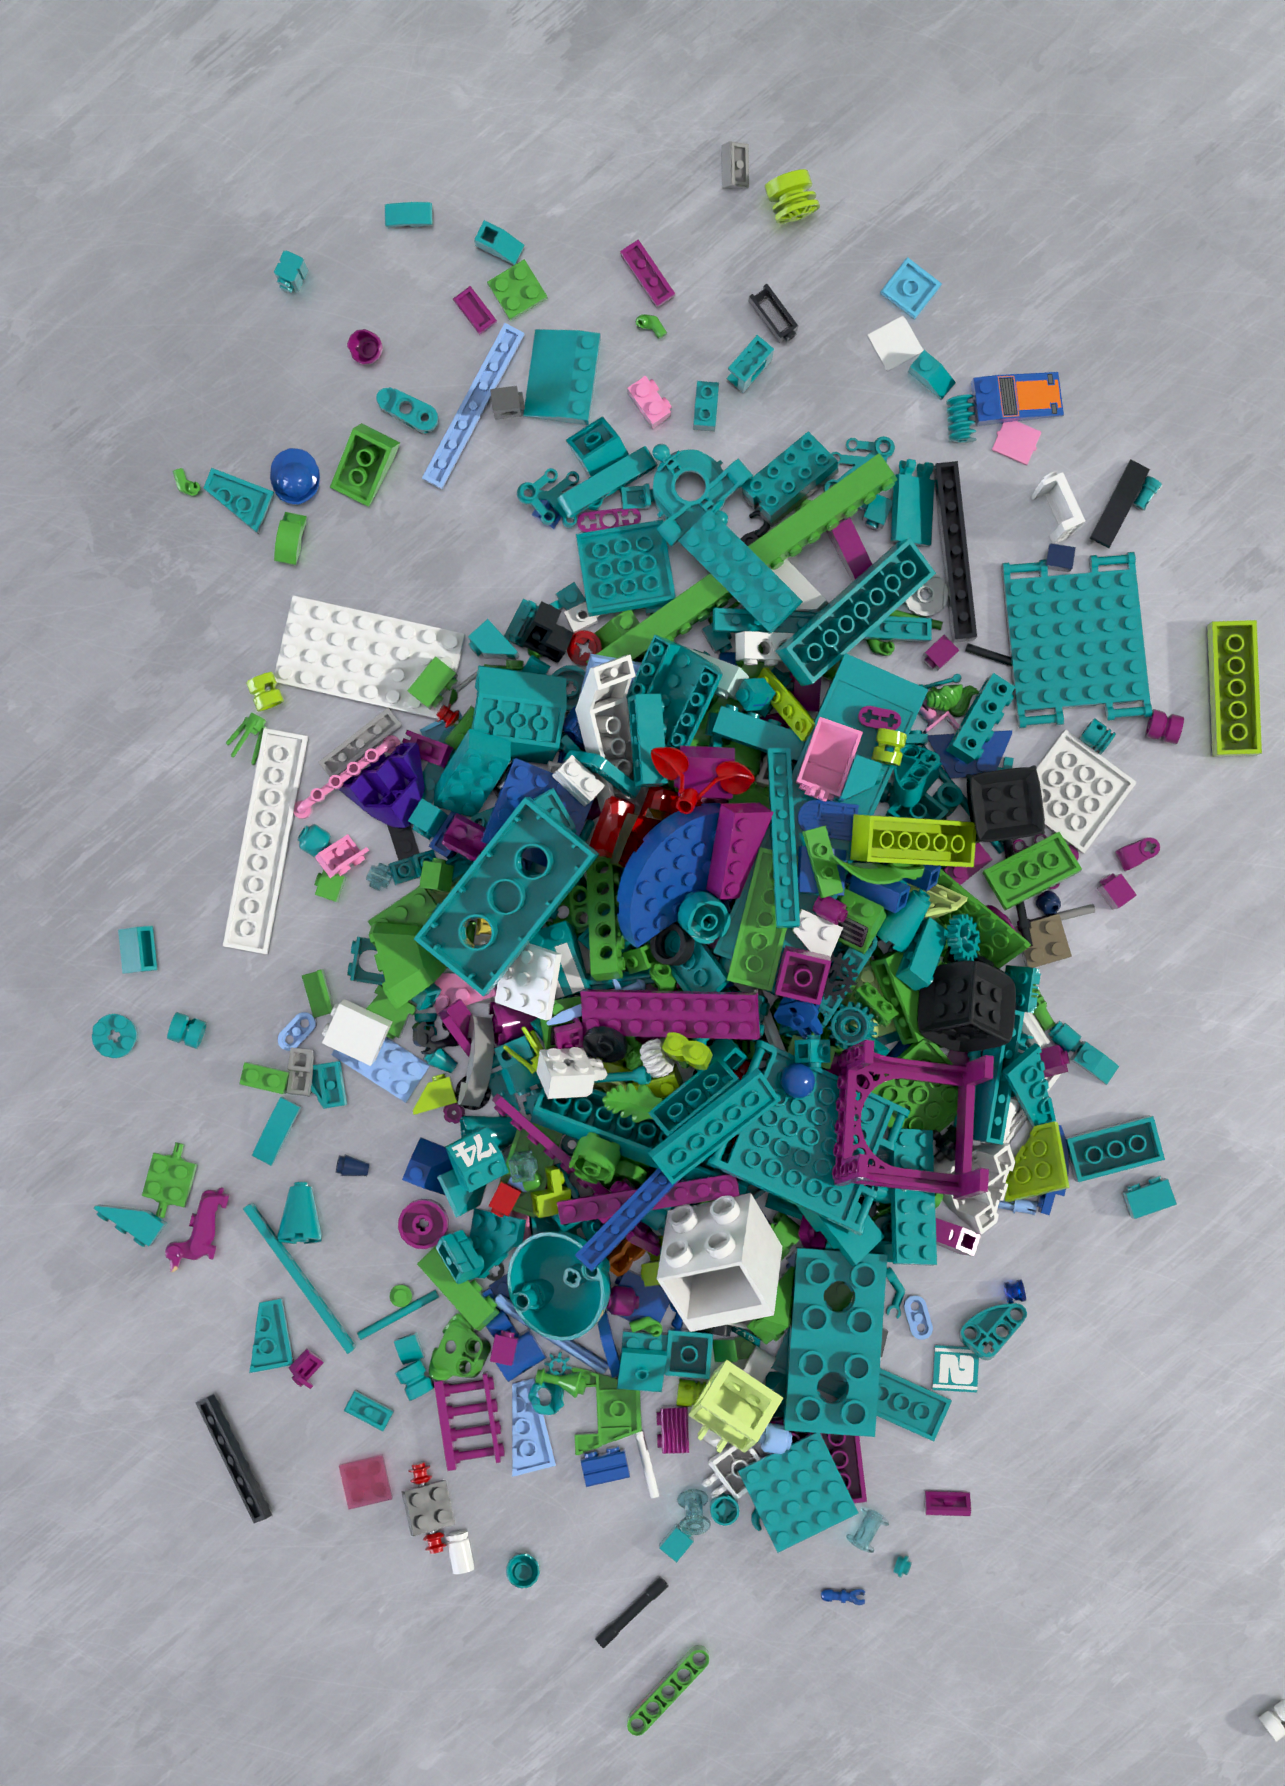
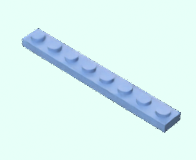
M504 323L422 477L426 482L443 489L491 399L490 389H495L498 386L525 335L522 331Z

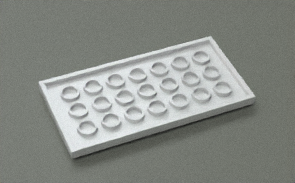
M293 596L274 677L279 684L438 719L439 717L436 714L443 705H449L452 690L449 691L447 689L442 695L444 699L437 708L432 707L431 710L407 690L435 656L457 673L465 634Z

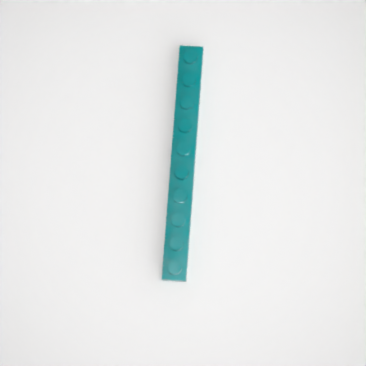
M713 609V632H769L747 609ZM792 612L773 632L796 633L817 613ZM888 616L864 639L929 642L932 640V618Z

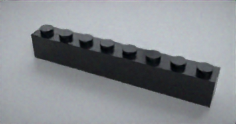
M958 461L936 463L933 472L945 580L948 589L952 643L973 641L977 638Z

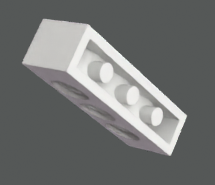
M752 631L736 633V661H744V665H757L758 661L764 662L765 666H777L778 662L783 661L775 650L795 633ZM759 644L763 647L762 654L758 650Z

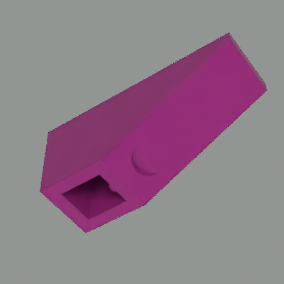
M936 1218V1245L960 1255L974 1256L981 1235Z

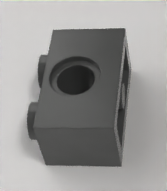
M517 386L490 389L495 420L521 417V410H524L525 406L523 393L518 392Z

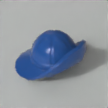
M289 448L275 456L270 470V480L275 494L280 500L297 505L310 500L316 494L320 482L319 468L315 459L307 451Z

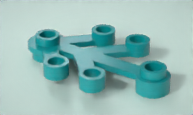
M885 436L877 438L875 442L858 441L856 438L848 439L846 449L849 452H855L858 449L872 452L866 457L842 455L839 452H832L833 456L837 455L840 459L838 465L849 464L855 466L839 479L827 481L824 486V492L879 453L887 463V458L894 453V442ZM853 441L857 447L852 449L848 446V443ZM884 444L888 449L882 452L879 446Z
M552 468L547 469L544 475L534 483L525 482L518 487V499L524 504H531L541 515V522L543 524L551 525L555 519V514L551 510H547L540 500H547L563 518L562 522L565 527L572 528L576 524V516L572 517L573 523L566 521L568 516L560 506L557 498L569 486H575L578 483L579 474L577 472L570 471L561 482L549 491L540 489L547 483L551 484L556 481L558 473ZM552 473L554 478H548L547 474ZM569 476H574L576 481H570ZM525 491L530 492V493H531V496H530V497H526V496L524 495V492H525ZM603 500L599 501L598 503H596V505H593L588 509H599L601 504L603 503ZM544 515H550L552 520H546Z

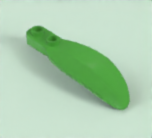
M834 855L829 856V860L832 863L843 866L854 876L872 884H890L898 882L903 878L916 880L917 877H922L925 869L921 864L846 863Z

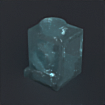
M532 1150L514 1152L508 1161L512 1182L534 1181L538 1163L532 1154Z

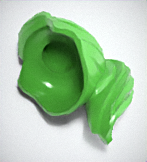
M962 684L945 685L941 689L933 686L927 692L925 698H927L928 707L944 712L949 711L951 715L961 717L966 714L972 696L979 694V691L971 685L963 688Z

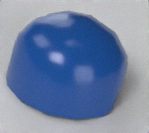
M790 1063L782 1070L780 1084L787 1095L793 1098H804L812 1092L815 1076L808 1066L801 1063Z

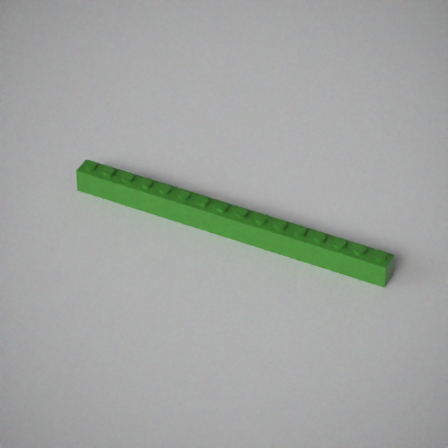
M879 453L748 547L770 569L776 570L784 564L785 559L798 555L802 551V547L808 543L816 542L826 530L830 531L836 528L840 520L853 516L858 511L857 508L864 503L867 505L874 501L878 493L891 489L895 485L894 482L898 479ZM710 573L596 655L613 658L631 655L632 661L642 662L654 635L674 642V638L678 635L688 633L692 629V625L709 618L714 608L726 606L729 603L728 600L733 595Z

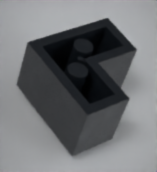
M541 601L527 623L519 644L559 663L566 653L573 632L556 624L561 613L559 609Z

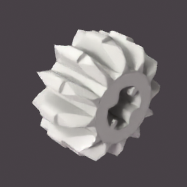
M662 1039L649 1040L640 1049V1059L643 1061V1066H645L647 1073H650L653 1078L668 1075L673 1071L675 1065L673 1059L668 1057L662 1049L664 1043Z

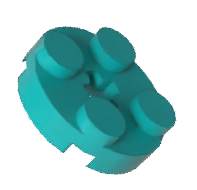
M120 1014L103 1016L93 1026V1045L105 1057L121 1058L128 1055L138 1038L134 1023L129 1018ZM112 1030L120 1033V1036L117 1038L118 1042L114 1043V1040L109 1039Z

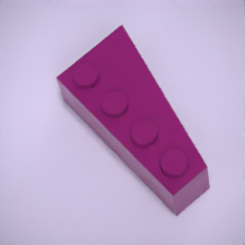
M761 803L721 804L706 888L719 899L740 898L774 813L772 810Z

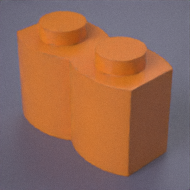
M625 1237L606 1257L610 1262L609 1271L617 1277L622 1276L630 1269L633 1261L641 1258L646 1250L632 1244Z

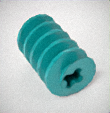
M957 395L946 401V404L951 406L947 409V414L952 415L947 418L948 423L952 424L948 427V431L952 432L948 436L949 440L958 443H968L977 440L970 437L971 434L976 433L975 429L970 428L971 425L976 424V421L969 420V417L975 415V412L969 411V408L975 406V404L968 402L974 395Z

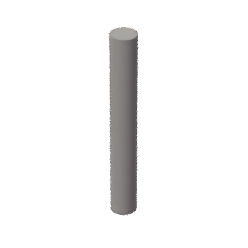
M1094 904L1056 914L1060 915L1062 921L1095 913ZM1046 915V916H1042V917L1030 919V922L1036 921V920H1039V919H1042V918H1046V917H1049V916Z

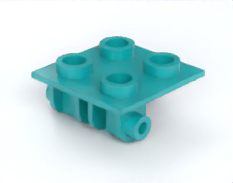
M1006 965L1005 974L1015 984V1010L1034 1013V1009H1037V998L1031 997V995H1039L1038 993H1032V988L1039 989V987L1033 986V984H1040V969Z

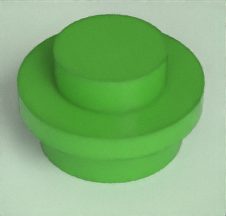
M397 1285L390 1292V1301L397 1307L407 1306L412 1299V1292L405 1285Z

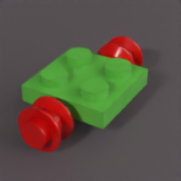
M451 704L448 706L443 705L436 714L439 717L437 722L441 720L446 722L445 728L454 726L444 742L457 750L469 728H472L475 710L472 705L461 719H459V710L453 712L450 709Z

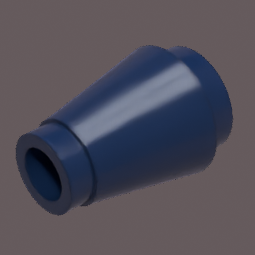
M346 1154L344 1156L339 1155L336 1173L341 1174V1176L367 1177L369 1163Z

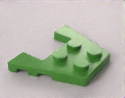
M576 1366L572 1367V1373L581 1371L582 1376L587 1377L586 1387H596L598 1433L575 1434V1455H581L589 1450L642 1431L639 1390L617 1389L618 1378H612L611 1376Z

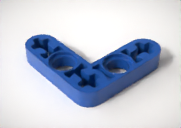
M605 1310L597 1325L611 1376L615 1378L618 1377L620 1360L613 1340L607 1310Z

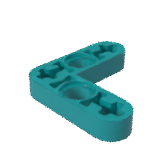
M569 750L563 759L565 762L573 755L590 772L598 773L621 793L632 799H635L641 790V787H635L633 780L598 754Z

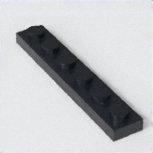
M212 1394L195 1402L253 1523L272 1516L269 1504L262 1495L259 1484L250 1470L249 1463L246 1461L240 1445L233 1435L230 1424L221 1410L219 1401Z

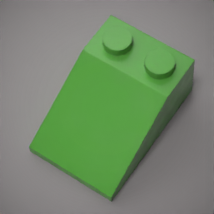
M362 423L354 427L330 488L369 507L393 463L400 442Z

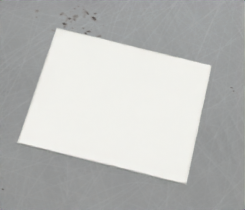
M904 315L867 335L887 371L924 351Z

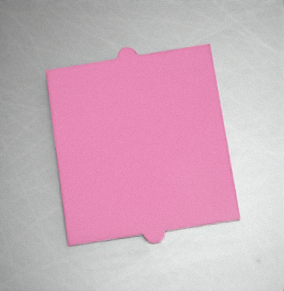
M1018 421L1005 422L1001 430L997 431L998 436L992 451L1027 465L1033 451L1037 449L1036 444L1041 431Z

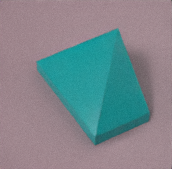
M778 1371L768 1372L765 1377V1386L783 1397L773 1417H784L787 1375Z

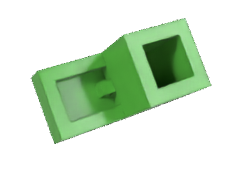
M285 512L278 526L274 561L296 565L301 551V537L306 525L307 516Z

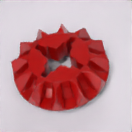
M582 630L573 634L567 648V654L575 664L587 666L586 661L590 657V653L587 652L581 655L582 649L579 648L577 643L585 645L589 642L588 648L592 651L591 654H597L602 651L600 639L593 632Z

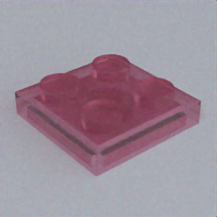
M383 1454L339 1464L348 1510L393 1499Z

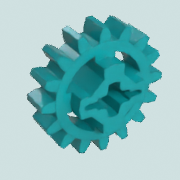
M968 914L953 915V918L949 919L950 925H947L949 934H946L948 938L947 946H951L950 954H954V960L974 961V958L978 957L976 951H980L978 947L980 935L979 931L975 929L977 924L972 923L973 917H968Z

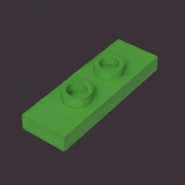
M826 825L803 831L820 898L844 892L837 865L829 860V856L834 854Z

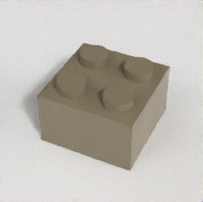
M1059 914L1031 922L1032 928L1030 933L1033 946L1028 947L1022 952L1026 967L1035 968L1072 957ZM1015 926L1014 928L1017 933L1022 936L1021 931H1018V926Z

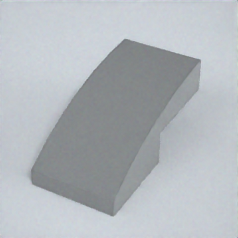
M291 1048L287 1068L290 1072L286 1093L310 1097L313 1075V1050Z

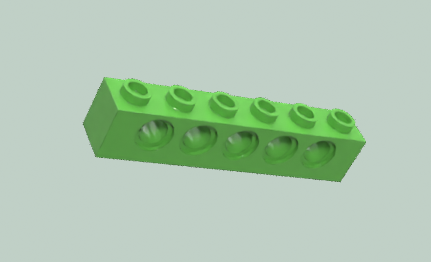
M598 856L586 871L591 976L596 981L623 978L622 971L626 968L625 959L622 957L621 951L625 947L624 938L621 935L617 913H619L617 895L621 874L618 872V866L610 863V858ZM608 867L605 873H600L602 868ZM609 888L606 894H601L603 889ZM610 909L607 915L602 916L604 910ZM611 930L609 936L603 937L605 931ZM612 951V955L609 958H604L605 953Z

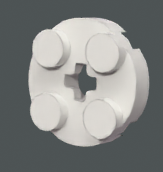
M935 574L905 601L907 609L915 615L930 617L939 613L948 599L947 586ZM924 589H928V593H932V597H928L927 600H923V597L919 595Z

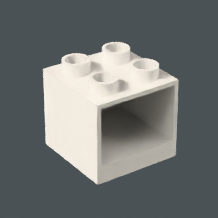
M751 1193L736 1197L722 1196L715 1201L692 1206L687 1204L680 1205L673 1210H669L667 1213L657 1280L690 1332L773 1316L782 1245Z

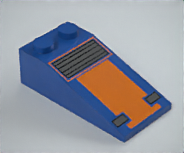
M1058 372L975 377L971 381L976 427L1064 416Z

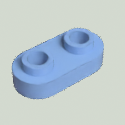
M307 1012L296 1015L279 1033V1046L286 1051H290L291 1048H297L316 1027V1020L313 1015ZM303 1019L309 1021V1026L306 1028L301 1025ZM288 1035H291L294 1038V1041L291 1044H288L286 1042V1037Z
M918 1295L907 1297L904 1301V1311L910 1331L917 1339H927L932 1334L933 1326L926 1302ZM917 1302L919 1304L918 1309L912 1310L911 1304ZM918 1324H924L925 1329L921 1332L918 1331Z

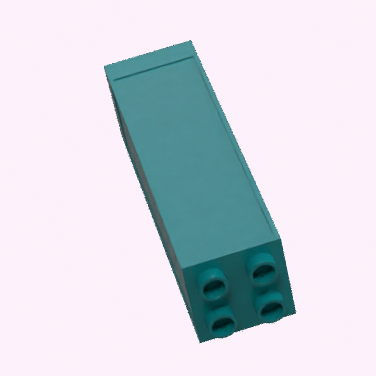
M847 653L844 654L825 694L819 712L814 719L815 726L804 742L799 759L792 769L796 856H799V846H806L802 833L803 830L798 823L799 810L806 802L819 800L805 795V791L799 789L800 785L795 783L819 717L863 732L855 755L857 754L871 760L873 749L878 746L876 742L878 729L861 725L858 720L859 711L865 706L896 711L901 717V724L894 731L905 733L908 737L928 689ZM867 710L866 714L862 713V717L866 719L865 722L867 723L871 719L878 720L877 716L871 715L870 710ZM890 715L889 718L881 717V721L887 722L888 727L897 724V720L893 719V715ZM885 746L884 751L893 752V748ZM882 763L881 770H884V774L880 784L878 783V785L873 786L871 789L840 803L859 805L858 814L874 815L895 766ZM834 797L832 802H839L837 801L838 798ZM771 820L760 847L772 850ZM829 838L831 847L833 849L846 850V863H852L853 860H850L852 841ZM757 855L741 896L736 899L730 913L729 929L723 937L719 938L716 947L712 951L714 956L719 957L718 962L727 974L729 973ZM845 869V878H846V876H847V874H848V872H849V871L846 870V869ZM798 892L799 911L803 909L816 915V912L813 911V906L819 894ZM831 895L830 897L837 899L838 896ZM787 928L772 991L764 990L775 995L774 987L785 945L807 950L803 942L793 933L792 928Z

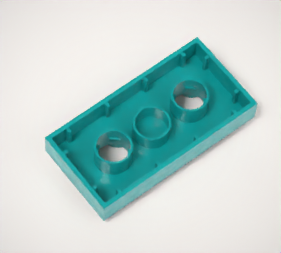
M525 797L418 932L414 940L482 996L488 995L599 856V853L531 797ZM539 847L547 856V868L543 874L529 875L522 867V854L526 849ZM481 918L489 923L492 934L487 944L474 945L469 941L466 935V927L471 919Z
M796 1247L783 1420L785 1431L875 1437L887 1254L869 1252L857 1265L851 1266L840 1250ZM835 1281L845 1282L844 1284L853 1292L852 1302L842 1311H833L826 1300L824 1301V1291ZM829 1372L839 1373L838 1375L847 1383L846 1392L833 1402L825 1401L826 1399L817 1391L818 1382Z

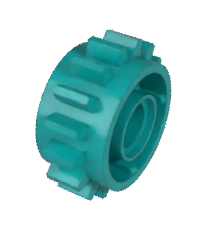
M848 1002V1007L840 1004V1010L835 1011L834 1017L830 1019L832 1022L831 1026L828 1027V1030H832L833 1033L830 1038H836L837 1040L835 1045L840 1046L844 1044L843 1049L845 1050L864 1040H872V1035H877L874 1027L878 1026V1023L873 1021L876 1017L875 1014L868 1013L870 1011L869 1007L862 1009V1003H857L854 1006L853 1002ZM852 1020L857 1023V1029L853 1033L848 1028Z

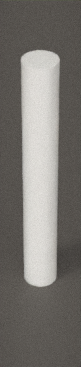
M642 1430L635 1433L650 1497L656 1498L659 1496Z

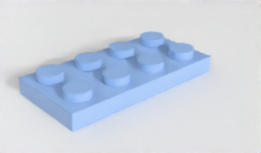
M387 1037L383 1042L376 1061L371 1066L335 1049L331 1054L405 1103H407L430 1067L425 1061Z

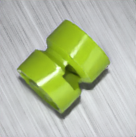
M273 672L258 675L246 682L250 694L255 695L253 702L258 712L273 708L284 702L280 690L275 688L277 682Z
M878 728L876 736L878 746L874 747L871 760L900 766L903 756L900 749L905 747L907 734ZM885 746L893 748V752L884 751Z

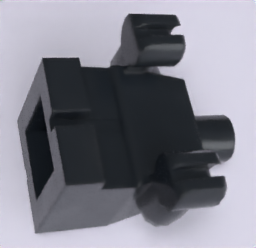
M952 1124L947 1128L948 1131L944 1135H941L936 1129L933 1130V1140H936L935 1147L938 1150L934 1155V1159L938 1163L944 1158L950 1162L955 1160L956 1127Z

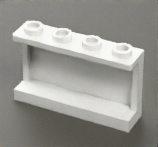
M1052 472L1044 476L1031 496L1032 500L1045 496L1057 521L1058 527L1049 536L1052 544L1073 536L1085 523L1082 512L1063 472L1060 474Z

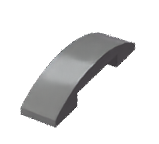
M471 1016L468 1038H472L466 1083L461 1082L458 1104L479 1107L486 1093L492 1070L494 1029L492 1018Z

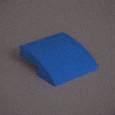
M799 846L798 892L819 894L806 846ZM832 848L834 856L846 862V850ZM837 865V869L844 891L845 868L843 866ZM841 892V893H838V894H834V895L842 896V895H844V892Z

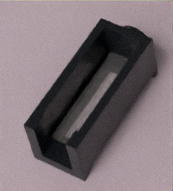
M767 283L755 296L751 294L749 296V303L754 307L779 343L784 340L788 342L797 335L798 324Z

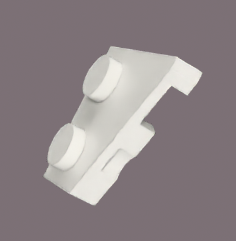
M800 909V927L792 928L793 933L803 942L808 951L831 957L843 927Z

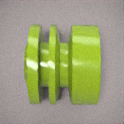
M799 169L775 177L765 184L764 188L769 201L777 202L772 207V211L777 213L775 215L777 223L782 224L801 220L820 208L819 201L815 199L816 192L807 191L812 187L808 170Z

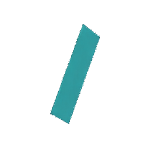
M732 1326V1332L760 1348V1339L740 1327Z

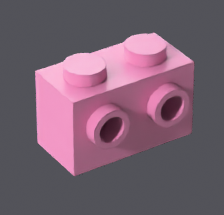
M645 375L627 388V394L651 428L654 429L671 417L669 409L672 406L665 397H660L657 392L659 388L654 380H648Z

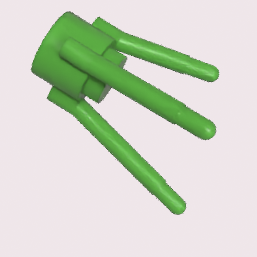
M252 712L249 717H245L243 723L226 741V745H230L243 729L246 730L231 753V757H235L250 733L256 736L259 732L251 761L252 765L256 764L263 730L266 728L264 727L265 719Z

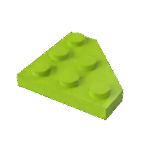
M1053 1121L1033 1127L1028 1141L1024 1146L1022 1145L1014 1158L1013 1171L1009 1170L1005 1182L1008 1184L1004 1197L1005 1202L1017 1201L1070 1188L1058 1122Z

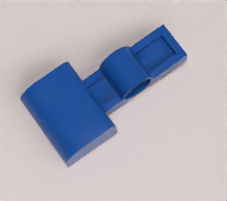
M490 1287L482 1292L485 1297L489 1295L493 1300L496 1297ZM495 1307L500 1313L486 1325L490 1334L495 1338L496 1333L501 1334V1330L515 1333L514 1337L519 1338L513 1365L496 1363L509 1382L546 1359L547 1356L529 1328L519 1334L503 1309L500 1310Z

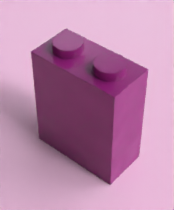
M680 746V751L687 756L689 761L688 770L683 772L685 776L684 789L693 788L700 793L713 779L719 777L716 773V767L720 763L735 761V748ZM679 776L674 780V787L678 788V790L680 788ZM719 781L702 797L732 799L733 794L726 792L721 787Z

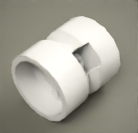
M1284 1699L1273 1706L1274 1711L1268 1710L1258 1717L1276 1742L1285 1736Z

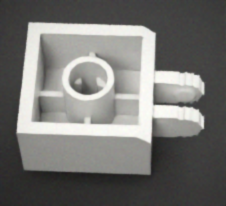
M572 1047L569 1049L551 1048L540 1050L537 1074L548 1099L587 1097L593 1091L594 1081H601L608 1075L606 1069L603 1068L602 1060L588 1059L584 1048Z
M729 1444L721 1453H717L708 1460L715 1473L703 1481L702 1484L704 1487L710 1486L719 1478L723 1484L712 1491L711 1497L714 1499L728 1489L734 1499L737 1500L748 1491L738 1469L734 1470L736 1468L735 1464L744 1463L743 1467L762 1457L753 1446L744 1453L732 1444Z

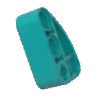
M906 744L901 751L903 756L900 766L894 767L893 789L900 805L912 807L920 801L939 777L940 756L920 746Z
M1014 1303L985 1309L963 1325L959 1338L979 1358L991 1360L1023 1324L1027 1317L1026 1308L1021 1304ZM1012 1310L1019 1311L1022 1319H1012L1010 1312ZM1004 1327L1007 1330V1336H998L996 1328ZM966 1329L974 1330L976 1338H966L964 1331ZM983 1344H984L985 1346H987V1344L991 1345V1346H992V1348H991V1352H992V1353H990V1352H988L987 1354L984 1353V1352H983V1350H984Z

